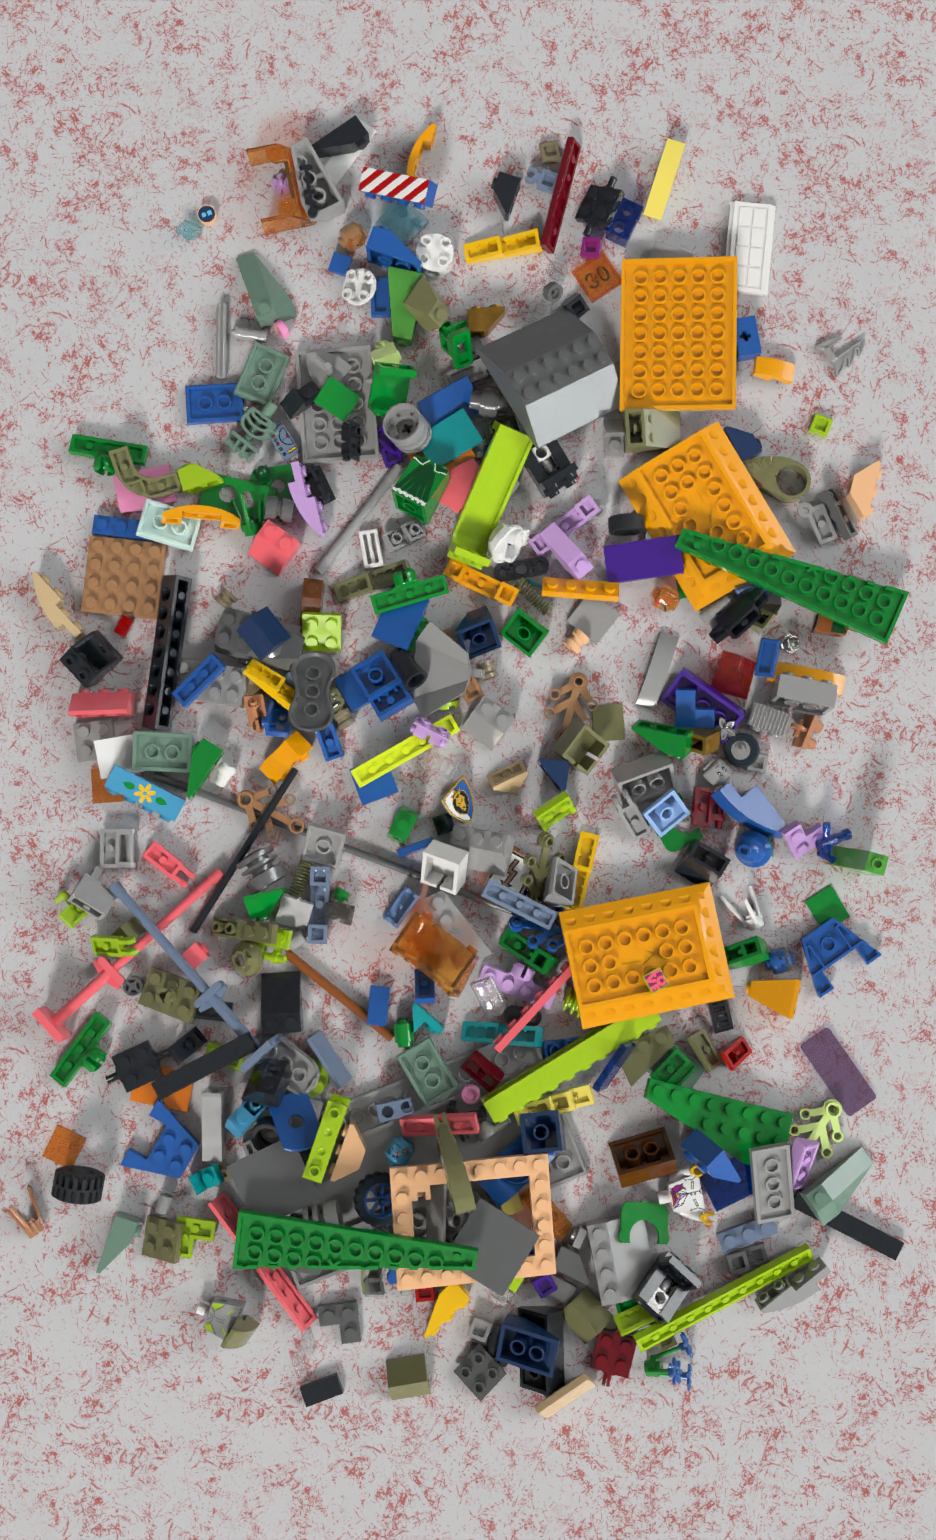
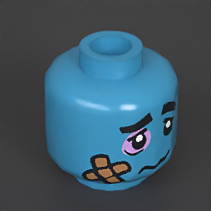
M400 1136V1138L394 1137L385 1149V1154L388 1157L386 1161L394 1167L396 1165H406L414 1154L413 1144L403 1136Z

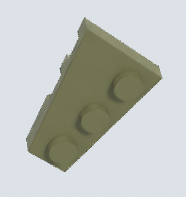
M667 1025L625 1045L619 1050H614L631 1087L675 1044Z

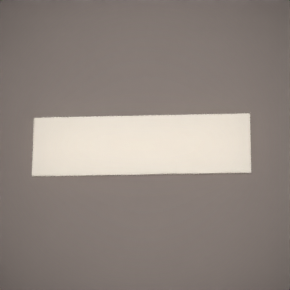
M360 119V122L368 131L369 139L371 140L377 131ZM362 150L330 158L324 168L335 186Z

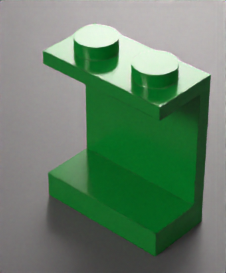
M375 361L368 408L374 415L384 416L393 406L399 403H406L410 378H416L417 370L411 365Z

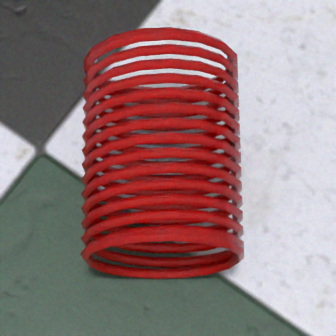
M122 614L113 632L126 638V633L131 629L130 626L135 621Z

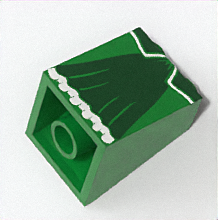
M415 454L391 490L395 507L428 525L450 482L448 469L441 464L433 463L426 456L421 457Z

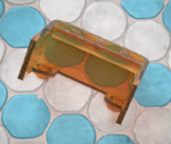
M274 143L246 149L251 167L267 163H284L291 198L280 201L278 204V216L260 219L265 235L315 225L317 221L311 222L301 205L291 148Z

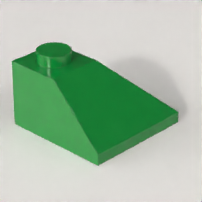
M287 888L244 896V903L250 919L256 918V921L268 919L267 915L273 914L282 900L283 894L287 892Z

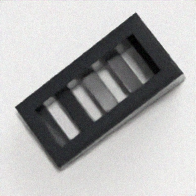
M727 999L721 1000L722 1003L712 1005V1002L706 1003L715 1034L734 1029ZM715 1008H724V1010L714 1012ZM722 1014L726 1015V1017L716 1020L715 1016ZM728 1022V1025L717 1026V1023Z

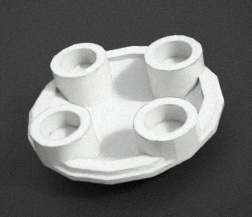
M365 268L348 270L343 283L342 297L349 304L355 306L367 303L376 291L374 274Z

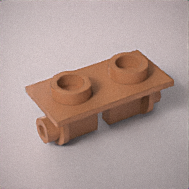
M263 694L243 696L249 726L253 727L256 733H262L264 729L262 727V718L267 714Z

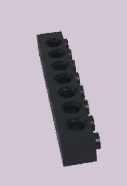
M179 575L163 576L142 728L171 731L176 699L172 693L178 685L192 585L191 578Z

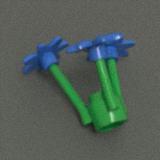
M681 1332L680 1337L683 1342L661 1353L650 1355V1360L644 1361V1371L647 1377L673 1378V1385L677 1382L681 1383L682 1378V1380L687 1381V1391H689L692 1383V1367L690 1364H688L687 1372H683L679 1369L681 1361H677L675 1357L672 1358V1363H669L668 1369H663L662 1361H658L659 1358L678 1350H686L687 1355H690L691 1358L693 1357L689 1339L684 1332Z

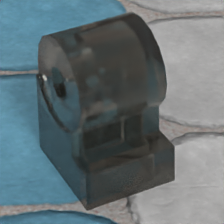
M329 901L324 904L323 913L326 917L333 920L340 918V923L352 924L355 906L335 901Z

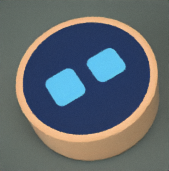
M203 205L198 209L197 216L201 224L211 226L216 222L217 213L214 207Z

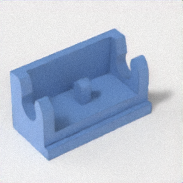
M404 885L382 916L383 919L390 922L395 928H398L420 895Z

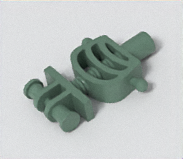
M268 400L261 411L253 406L249 409L245 405L243 410L246 413L241 417L240 422L247 434L243 437L233 430L231 434L238 438V440L235 442L232 437H229L225 445L230 446L234 453L238 451V456L250 463L255 456L248 451L251 449L256 453L260 452L258 448L251 444L250 441L253 438L259 441H267L271 438L272 434L275 436L279 435V431L275 430L277 424L270 419L278 407L270 400ZM262 425H265L267 429H262ZM259 431L264 433L262 436H256Z

